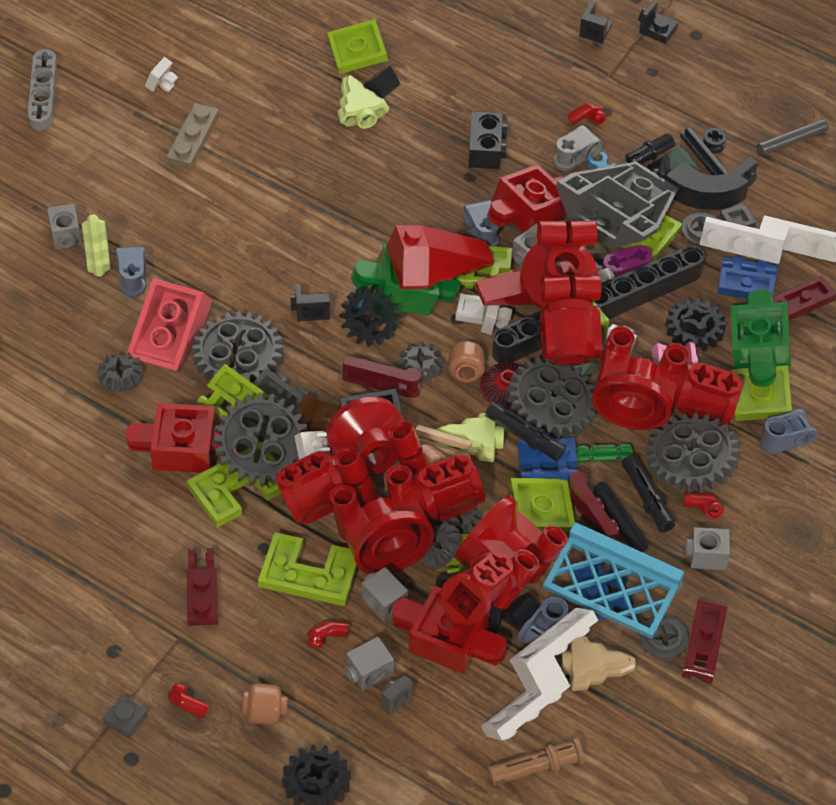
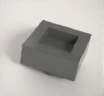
M745 204L720 212V220L752 228L756 227V221Z
M403 675L397 681H390L382 690L381 708L389 716L413 698V682L406 675Z
M121 695L103 717L105 725L130 739L147 718L148 714L146 709Z

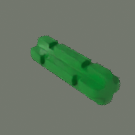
M615 444L592 445V448H588V445L577 446V462L587 463L589 460H593V462H612L617 459L623 461L626 457L633 455V450L630 444H619V447H615Z

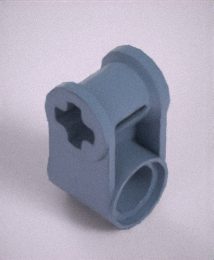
M491 200L464 205L465 222L473 238L487 241L488 246L498 247L500 243L497 233L499 226L491 223L487 217Z
M144 246L117 248L118 271L121 279L122 293L128 297H138L146 289Z
M796 409L790 413L767 419L760 438V445L764 451L777 454L792 448L809 445L818 437V431L809 424L806 419V411L804 409Z
M559 597L547 598L535 614L524 624L518 634L517 642L520 644H531L568 614L567 603ZM550 614H557V615H559L560 617H558V618H552V617H549L548 615H550Z

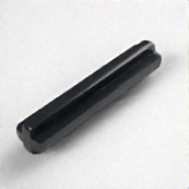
M686 128L681 132L680 138L711 175L728 173L691 128Z
M604 481L596 484L593 487L594 496L601 499L606 513L611 519L616 521L619 531L630 547L640 552H645L648 549V540L609 485Z

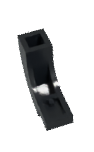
M749 156L729 173L707 175L697 171L683 161L666 175L665 180L678 187L674 200L685 206L701 210L725 209L746 199L747 189L754 183L757 177L756 169L758 162Z

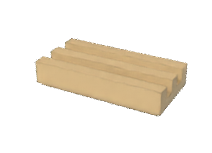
M421 425L416 427L415 432L420 443L430 444L442 452L447 459L457 455L470 456L473 441ZM422 437H426L439 442L435 443L429 440L422 439ZM449 445L464 449V451L449 447Z

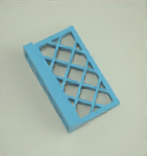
M575 522L570 530L568 542L562 549L545 580L543 589L588 610H593L596 614L653 639L675 594L679 592L682 586L684 571ZM573 547L584 552L586 560L571 565L568 558L571 548ZM606 562L611 565L614 573L598 577L594 565ZM589 566L593 579L578 583L573 571ZM568 572L573 582V585L564 588L553 584L556 576ZM630 574L638 577L641 585L625 590L621 577ZM616 579L620 592L605 596L600 583ZM596 585L600 598L593 600L583 598L580 589ZM660 587L669 592L665 599L653 602L648 590ZM643 591L648 604L632 608L628 596ZM624 598L628 610L620 613L610 610L609 601ZM661 607L657 613L655 608ZM651 610L654 618L651 627L648 628L638 623L635 614Z

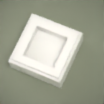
M460 293L455 320L483 324L486 306H483L479 296Z

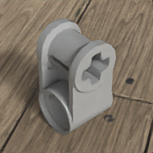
M579 126L573 132L557 140L556 149L558 152L554 157V165L562 171L573 170L575 167L586 162L589 155L592 158L596 157L603 148V142L586 126Z

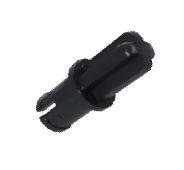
M666 133L651 142L645 141L642 147L625 155L626 163L638 162L643 164L649 160H656L659 154L674 147L675 142L672 135Z

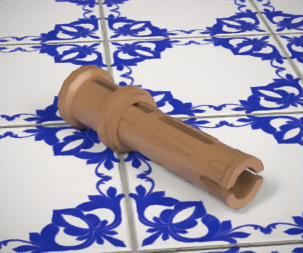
M573 737L571 742L554 747L552 744H549L541 752L488 766L487 769L491 784L494 787L504 782L523 778L541 771L549 770L555 773L561 767L574 763L582 765L585 763V758L579 739Z

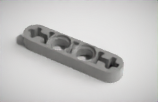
M48 49L37 51L33 56L28 119L30 127L39 131L48 129L53 121L57 61L55 53ZM44 61H47V63H46V67H47V68L42 67V64L44 63ZM44 77L50 79L46 83L37 82L38 79ZM39 96L48 97L47 100L42 102L35 100ZM38 111L43 112V115H42L41 119H38V118H39V112H38Z

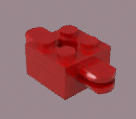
M537 164L499 178L490 209L487 213L489 221L499 227L513 223L523 233L536 223L538 224L539 221H563L566 211L556 184L557 181L564 177L560 176L553 179Z
M157 403L154 424L131 423L127 427V446L131 451L150 452L153 470L202 473L211 468L212 457L218 456L215 454V451L218 447L222 446L214 444V437L221 436L215 432V406ZM242 445L236 448L238 453L241 452Z
M437 586L433 587L424 605L405 597L395 602L392 609L393 624L396 627L409 631L408 652L462 674H465L472 658L494 666L502 663L505 659L507 648L505 637L487 630L489 627L490 611L477 624L462 625L454 623L445 613L441 601L442 588Z

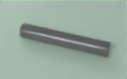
M821 119L760 142L756 145L759 155L763 156L829 130L828 122L826 119Z

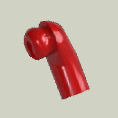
M584 103L567 114L572 125H575L584 118L594 121L595 124H602L606 120L604 109L591 103Z
M684 492V507H698L710 519H718L722 516L723 506L712 494Z
M323 621L310 628L306 635L308 636V646L321 648L324 644V637L327 636L348 638L349 622Z
M174 684L171 691L168 692L169 702L185 712L203 719L209 704L187 695L188 689L183 684Z

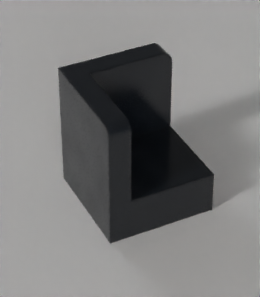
M591 0L581 18L579 37L603 44L613 21L596 16V1Z

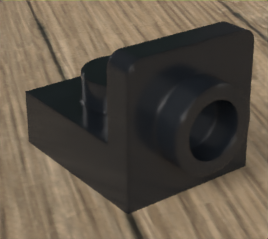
M652 1L647 8H643L638 18L640 22L639 33L666 44L677 30L678 22L656 13L657 3Z
M295 284V294H290L291 311H296L297 322L330 320L329 293L301 295V285Z

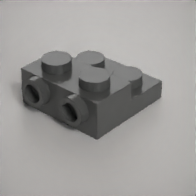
M265 368L253 383L264 391L268 398L271 394H274L275 403L284 398L285 408L294 405L293 416L296 414L303 395L308 394L300 386H297L296 389L289 385L290 380L278 370L274 374ZM268 416L264 417L260 436L264 439L269 422ZM247 418L243 421L249 428L258 425V422L253 418ZM274 425L271 428L278 435L286 432V428L282 425Z

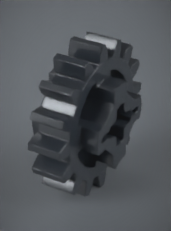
M369 285L366 291L360 286L356 289V294L351 292L346 296L349 301H344L341 304L345 311H342L339 317L346 319V322L341 327L350 329L347 335L348 338L353 335L357 336V344H360L362 340H366L367 347H370L375 340L378 345H381L384 342V338L389 340L393 336L392 331H396L399 327L394 322L401 317V314L394 313V310L399 305L398 303H390L393 295L389 294L385 297L383 295L384 288L382 287L377 292H374L373 285ZM363 300L362 307L354 309L355 304ZM386 323L383 330L376 332L378 325Z
M698 297L695 299V302L685 298L684 304L677 301L675 308L669 309L665 327H667L666 334L667 336H673L672 343L681 342V345L685 346L688 342L695 344V349L700 347L705 352L707 345L715 348L717 341L723 340L726 329V322H724L725 314H718L719 306L711 308L709 300L703 304L700 303V298Z
M311 745L310 752L308 753L300 748L299 757L290 755L289 765L283 767L282 787L286 788V798H293V805H301L302 803L305 805H334V800L343 803L344 792L350 791L351 770H346L347 760L339 761V751L337 750L329 754L328 746H324L321 751H317L315 745ZM303 769V773L299 774L298 779L295 780L298 772ZM338 778L337 783L331 789L330 785L335 783V779Z

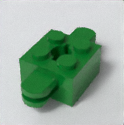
M387 244L383 245L376 262L359 260L351 274V281L356 287L362 286V288H367L369 285H373L376 292L381 287L384 288L383 295L385 297L392 294L393 297L390 303H398L399 305L395 310L429 316L436 301L452 303L460 289L459 281L455 277L454 280L448 282L446 280L437 282L434 287L428 289L401 290L386 249Z
M758 289L748 294L747 305L731 306L734 368H748L750 381L755 386L766 387L773 384L776 378V366H791L787 302L773 303V297L769 291Z

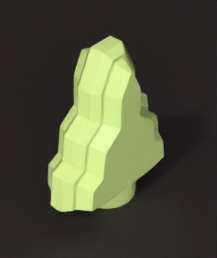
M349 75L343 78L341 86L343 97L339 100L340 109L338 110L340 123L345 124L346 127L355 125L362 129L372 127L377 122V119L382 118L389 111V106L384 99L377 97L373 91L365 89L363 84L353 76Z
M89 215L87 221L82 223L88 272L94 273L96 276H103L106 271L110 270L105 221L98 219L96 215Z
M480 413L475 418H466L461 424H447L435 429L473 441L470 455L477 456L480 461L494 462L495 449H503L504 428L496 426V422L486 418V413Z

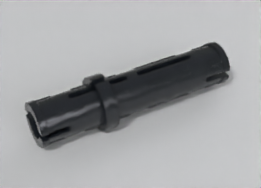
M493 401L485 412L486 418L496 422L507 431L524 440L532 450H539L555 462H558L563 456L566 446L547 435L544 429L532 426L496 401Z
M637 455L626 457L622 461V467L641 497L643 509L647 514L651 515L660 533L670 531L674 528L676 522L665 506V498L658 494L650 477L639 461V457Z

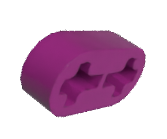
M637 245L611 252L604 257L602 269L611 268L616 278L652 261V251L646 246Z

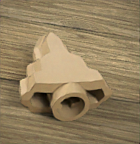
M587 636L574 639L570 643V650H565L561 653V670L564 675H570L572 691L588 690L590 685L602 684L608 677H621L635 671L636 668L634 657L621 651L607 650L602 643L590 642Z

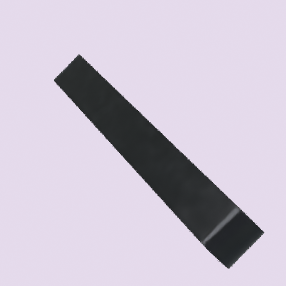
M684 247L602 283L600 300L590 301L595 302L608 319L616 317L698 280L702 275L705 254L699 247ZM540 311L495 331L493 335L492 357L496 362H514L542 349Z

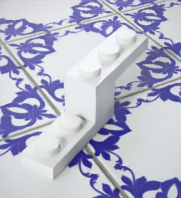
M765 215L760 229L706 217L700 241V245L776 264H779L783 250L836 262L835 232Z
M575 608L510 659L526 691L481 726L486 737L501 741L513 737L517 732L516 729L525 722L535 719L539 715V711L546 705L554 703L561 698L562 693L570 685L554 656L563 653L568 648L567 645L590 631L589 627L598 621L593 610Z

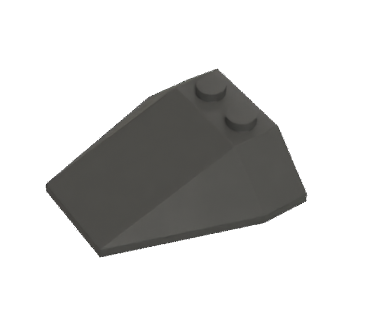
M638 162L574 172L557 181L556 184L569 221L595 220L597 224V239L603 245L609 246L612 249L641 242L656 233L678 191V187Z

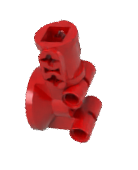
M539 221L537 225L538 243L526 254L521 265L520 279L526 296L541 309L540 331L543 359L549 360L550 364L558 366H577L594 362L602 356V330L600 309L598 306H593V302L590 300H600L601 279L598 275L594 258L584 246H595L597 243L596 221ZM561 258L570 262L576 270L575 274L562 275L558 273L554 265L555 259Z
M617 326L611 330L602 351V356L597 364L599 372L592 394V404L604 419L627 429L651 430L661 427L669 420L673 407L693 417L694 413L698 414L699 419L709 415L710 422L719 418L720 423L730 424L740 398L743 379H740L732 372L707 364L689 363L688 350L683 345L677 343L666 347L658 366L644 358H629L635 341L633 332L624 326Z
M364 397L343 406L328 423L326 428L327 436L325 438L327 446L330 447V454L315 452L282 468L278 472L275 482L296 524H309L333 512L329 495L335 487L339 485L353 487L360 507H364L369 502L377 499L378 496L370 474L382 473L392 467L396 460H398L400 465L410 468L413 476L419 473L422 468L428 466L429 462L413 424L404 420L398 408L389 400L381 397Z
M457 455L422 468L419 473L413 476L409 467L400 464L394 465L387 470L385 475L390 498L375 499L363 508L360 507L354 488L349 485H339L329 495L338 534L341 539L347 542L358 568L368 574L377 573L384 567L392 574L412 566L428 552L433 543L434 532L430 522H441L475 509L478 504L486 501L481 479L469 455Z
M511 495L503 498L473 528L454 555V558L460 564L469 563V566L463 573L454 574L442 586L441 601L447 617L457 624L472 625L485 618L492 605L500 609L508 608L527 583L535 584L543 576L567 544L568 538L560 528L553 525H548L541 531L517 510V500Z

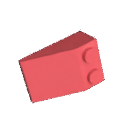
M153 278L127 353L129 352L132 357L138 358L139 361L179 372L194 345V336H199L198 329L204 327L213 300L204 292Z

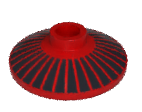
M503 362L489 367L483 373L480 381L483 397L490 404L496 401L504 408L510 409L512 403L507 402L509 395L507 388L510 381L507 380H511L513 373H516L518 367L522 365Z

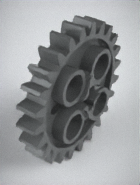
M237 311L236 317H231L230 313L226 312V319L223 320L216 315V323L206 321V329L199 328V336H194V345L192 346L194 365H197V372L204 373L205 381L213 378L224 364L232 368L234 355H236V363L232 369L250 382H254L265 368L276 373L277 365L282 364V336H278L277 328L271 329V321L262 323L261 315L255 320L252 319L251 312L246 317H242L240 311ZM244 333L242 336V346H240V337Z
M536 357L533 364L527 360L524 367L519 366L516 373H513L507 388L509 393L507 402L512 403L509 409L511 412H518L517 416L538 429H544L547 435L553 434L554 438H560L561 434H563L565 438H570L572 433L579 436L582 429L587 430L596 415V410L592 404V394L595 385H587L590 377H581L579 375L581 368L573 371L571 366L552 365L549 363V360H545L542 363L539 357Z
M259 393L257 400L253 401L252 397L247 394L245 404L236 399V409L227 406L226 412L228 416H219V421L223 425L215 426V432L221 436L214 437V444L222 446L216 449L215 454L218 456L224 455L220 460L221 466L230 464L228 475L236 471L238 472V482L246 476L249 477V486H252L255 479H259L261 487H264L265 479H269L274 486L276 485L275 478L278 472L299 460L294 435L305 432L307 424H298L302 419V414L293 416L292 413L295 406L291 405L285 408L284 398L275 403L274 394H271L268 400H264L262 393ZM265 416H268L269 422L260 459L255 464L253 459L263 419ZM247 418H253L258 422V425L248 428L243 424V421ZM274 425H282L286 428V432L278 435L271 428ZM240 445H246L251 449V452L247 455H241L236 451V448ZM267 452H275L279 455L280 459L270 462L264 455Z
M694 413L692 419H688L687 415L683 414L682 420L678 421L673 416L671 417L672 424L665 423L662 425V430H653L654 437H648L649 445L646 446L647 466L650 467V474H656L657 482L664 480L665 488H669L674 484L676 492H679L682 487H687V492L691 493L692 489L697 487L698 491L703 493V486L706 485L711 490H714L715 481L723 485L724 476L732 477V469L738 468L737 460H740L739 441L735 439L734 431L729 432L728 424L720 426L719 418L710 422L709 415L699 419L698 414Z

